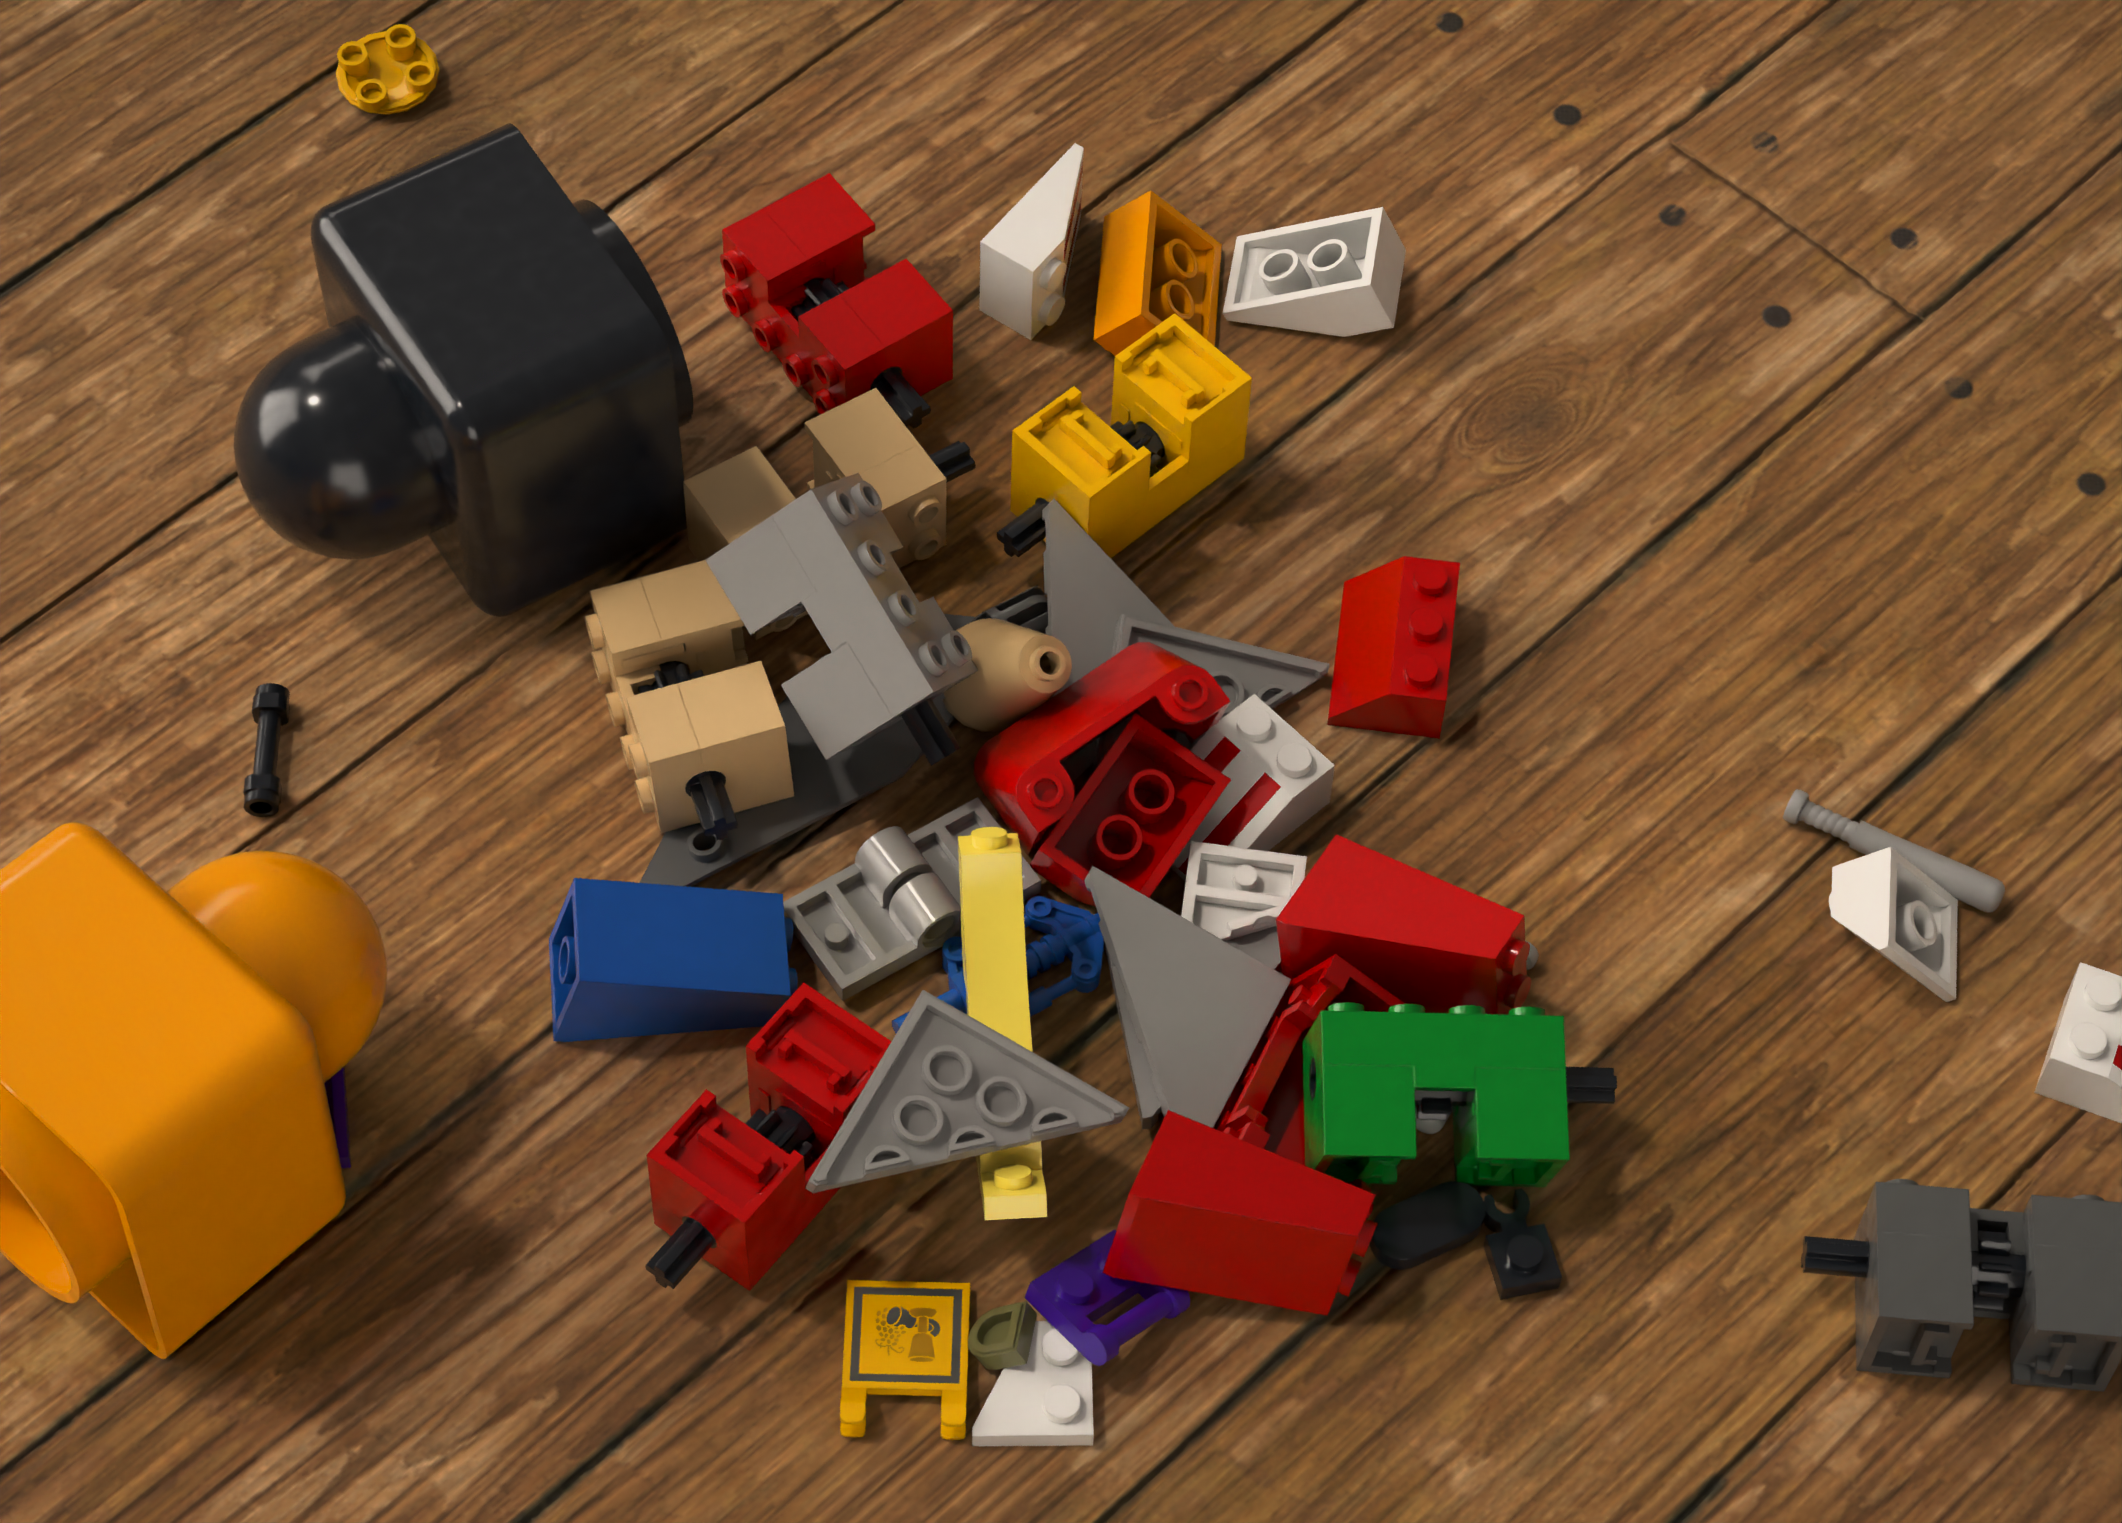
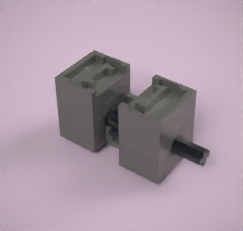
M1894 1179L1887 1182H1875L1854 1240L1805 1236L1803 1239V1253L1801 1255L1803 1273L1855 1277L1857 1371L1950 1378L1952 1373L1951 1357L1963 1330H1972L1974 1317L2009 1319L2011 1384L2104 1392L2122 1359V1202L2105 1201L2096 1195H2078L2072 1198L2031 1195L2024 1212L1970 1208L1969 1189L1923 1186L1908 1179Z

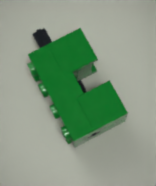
M1335 1003L1328 1006V1010L1320 1011L1302 1042L1305 1166L1346 1183L1355 1179H1361L1367 1184L1395 1185L1397 1183L1398 1163L1402 1159L1415 1160L1417 1157L1415 1106H1417L1418 1120H1447V1114L1452 1113L1453 1106L1455 1181L1470 1186L1545 1187L1570 1160L1567 1103L1614 1104L1617 1076H1614V1068L1566 1067L1564 1016L1545 1015V1009L1539 1007H1518L1509 1010V1015L1485 1014V1008L1475 1005L1452 1007L1449 1009V1013H1425V1007L1418 1004H1398L1389 1007L1388 1012L1365 1011V1006L1359 1003Z

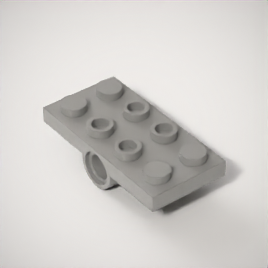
M978 797L908 835L898 826L888 827L877 832L859 848L853 865L783 902L784 916L792 919L794 935L842 1001L943 946L947 939L954 936H962L958 836L971 835L973 830L982 827L1001 828ZM1022 856L1024 902L1041 892V879Z

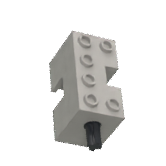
M859 473L810 489L706 559L707 564L750 635L771 623L791 615L796 617L807 610L831 650V653L781 684L826 760L873 738L901 719L905 721L931 766L961 748L932 700L978 671L971 660V648L963 635L953 630L934 597L919 602L891 556L903 548V545L881 511L882 502L877 491L871 484L863 481Z

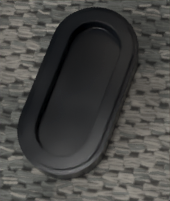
M1450 1181L1441 1183L1381 1211L1374 1219V1222L1378 1224L1370 1242L1371 1250L1382 1264L1393 1269L1404 1270L1416 1267L1462 1246L1477 1237L1482 1229L1485 1217L1483 1198L1470 1185Z

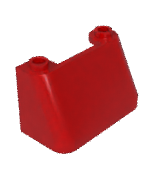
M1137 642L1126 647L987 741L979 749L974 761V777L978 786L1011 833H1018L1021 847L1027 855H1030L1042 846L1051 833L1049 826L1061 819L1070 810L1074 800V785L1069 774L1062 766L1063 762L1135 713L1161 731L1175 730L1185 734L1192 744L1203 737L1212 726L1219 722L1231 701L1214 677L1205 669L1150 642Z
M1337 954L1294 978L1285 990L1213 1128L1305 1165L1302 1042L1320 1011L1328 1010V1006L1335 1003L1352 1002L1364 1005L1365 1011L1388 1012L1389 1007L1405 1003ZM1361 1179L1349 1182V1184L1368 1192L1372 1190L1370 1185ZM1372 1203L1367 1219L1370 1217L1372 1213L1374 1203Z

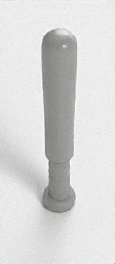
M1796 789L1787 804L1783 815L1785 821L1792 824L1804 821L1806 824L1813 825L1825 833H1830L1834 837L1847 841L1850 844V848L1865 855L1892 847L1957 900L1981 911L1993 912L2002 901L2005 886L2000 880L1895 836L1861 820L1858 823L1851 821L1847 817H1842V815L1810 801L1809 794L1802 790Z

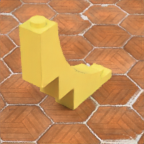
M982 827L973 830L971 835L958 836L962 960L967 1015L1033 1052L1026 962L1022 854L1018 833H1007L1005 829L999 827ZM1041 1141L976 1156L985 1220L1047 1217V1193L1042 1171Z

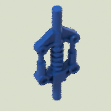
M1043 896L1033 897L1025 905V928L1030 927L1033 930L1046 933V935L1040 938V942L1036 940L1026 946L1027 979L1030 980L1036 977L1037 971L1043 973L1049 970L1051 964L1057 966L1064 962V956H1067L1072 962L1071 976L1047 989L1041 986L1028 993L1030 1017L1052 1006V1000L1073 989L1082 993H1089L1098 987L1104 948V938L1098 924L1100 922L1098 913L1093 915L1090 911ZM954 936L947 939L942 948V967L948 976L949 991L939 995L937 998L967 1014L962 937ZM909 1012L892 1020V1027L895 1033L898 1032Z

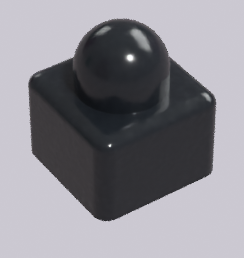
M506 124L322 207L315 214L311 224L310 235L329 328L295 343L268 362L257 374L243 398L234 431L235 463L243 490L258 515L277 534L295 546L329 558L347 560L384 555L428 535L474 604L487 614L504 617L687 529L679 427L689 423L692 418L693 392L686 360L670 316L641 259L616 223L599 206L589 200L583 199L572 203L527 140L513 124Z

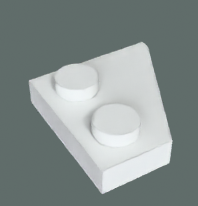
M1191 841L1181 917L1223 941L1277 926V917L1305 878L1307 856Z
M1048 1321L1035 1322L1027 1364L1002 1370L972 1427V1446H1093L1092 1363Z

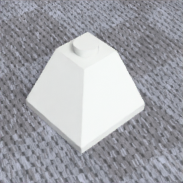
M1892 847L1832 867V892L1829 896L1831 917L1945 1002L1955 1000L1958 900Z

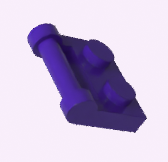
M1115 1229L1030 1282L1024 1297L1088 1361L1097 1366L1104 1365L1116 1357L1121 1345L1162 1318L1172 1319L1186 1311L1190 1307L1191 1302L1190 1295L1186 1290L1113 1278L1102 1273L1116 1233ZM1137 1293L1145 1299L1107 1325H1095L1093 1323Z

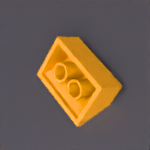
M1151 190L1104 216L1093 340L1115 356L1174 313L1215 346L1222 244Z

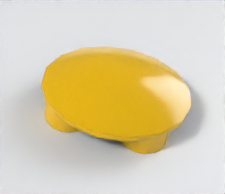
M396 24L387 31L368 34L358 41L346 42L337 52L338 67L336 78L339 91L351 105L365 112L389 115L408 111L424 102L436 87L440 72L436 54L425 41L416 37L415 30L408 25Z

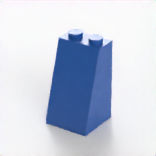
M574 878L549 937L553 1041L572 1042L763 1027L797 990L796 969L789 968L788 952L793 941V922L790 917L784 916L783 894Z

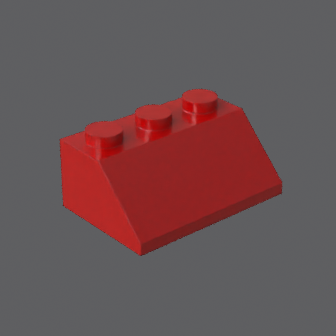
M1403 556L1344 582L1327 725L1440 739L1447 699L1460 570L1459 562Z
M1135 713L1073 800L1070 810L1056 824L1029 865L1036 873L1073 899L1094 907L1096 905L1092 893L1087 891L1084 882L1092 866L1149 898L1231 779Z

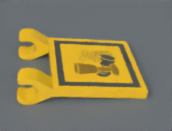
M847 1280L840 1399V1434L842 1436L863 1437L865 1435L867 1394L942 1396V1439L961 1440L966 1437L970 1283Z

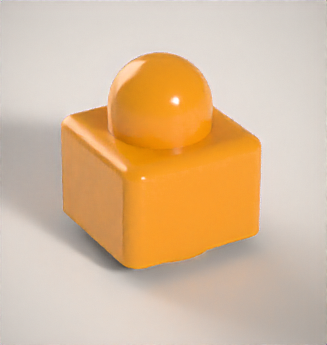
M77 822L58 826L0 870V1252L32 1282L63 1302L76 1303L84 1295L90 1293L141 1344L161 1359H166L328 1224L341 1212L345 1204L346 1188L324 1083L350 1062L368 1040L381 1013L387 986V959L378 925L362 898L346 881L330 869L297 855L274 851H251L221 857L207 863L165 891L102 833L91 826Z

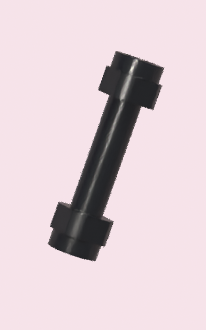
M266 683L258 686L255 690L252 704L254 722L258 724L253 774L245 778L243 793L244 810L250 815L257 817L275 815L281 804L282 786L280 778L276 776L281 726L289 722L290 692L286 687L275 683Z

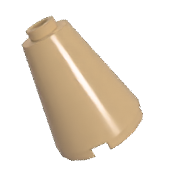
M993 618L973 621L956 631L967 640L972 651L971 660L978 671L945 691L944 696L946 699L942 700L947 711L964 726L981 732L1004 731L1044 704L1066 684L1072 669L1070 653L1059 639L1026 627Z

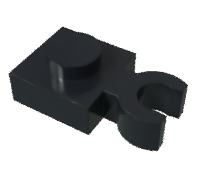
M1522 1188L1516 1189L1512 1202L1515 1211L1513 1213L1500 1212L1495 1206L1492 1194L1484 1197L1485 1217L1483 1222L1494 1234L1486 1235L1483 1247L1500 1300L1558 1289L1562 1279L1545 1223L1527 1227L1526 1221L1530 1209V1200Z

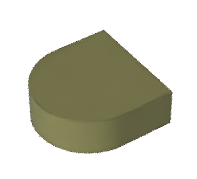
M1027 1301L997 1307L986 1312L975 1322L969 1333V1350L985 1368L990 1370L1027 1364L1037 1313Z

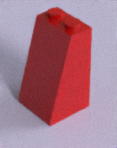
M1337 834L1276 919L1282 974L1290 978L1291 981L1334 954H1337L1405 1004L1424 1006L1425 1013H1449V1009L1452 1007L1475 1005L1485 1008V1014L1507 1015L1511 1008L1521 1007L1531 987V978L1527 976L1526 967L1530 944L1525 941V917L1523 914Z
M1168 1110L1128 1194L1102 1273L1113 1278L1328 1316L1337 1292L1349 1297L1362 1262L1351 1258L1354 1253L1364 1258L1377 1227V1222L1367 1219L1376 1194Z

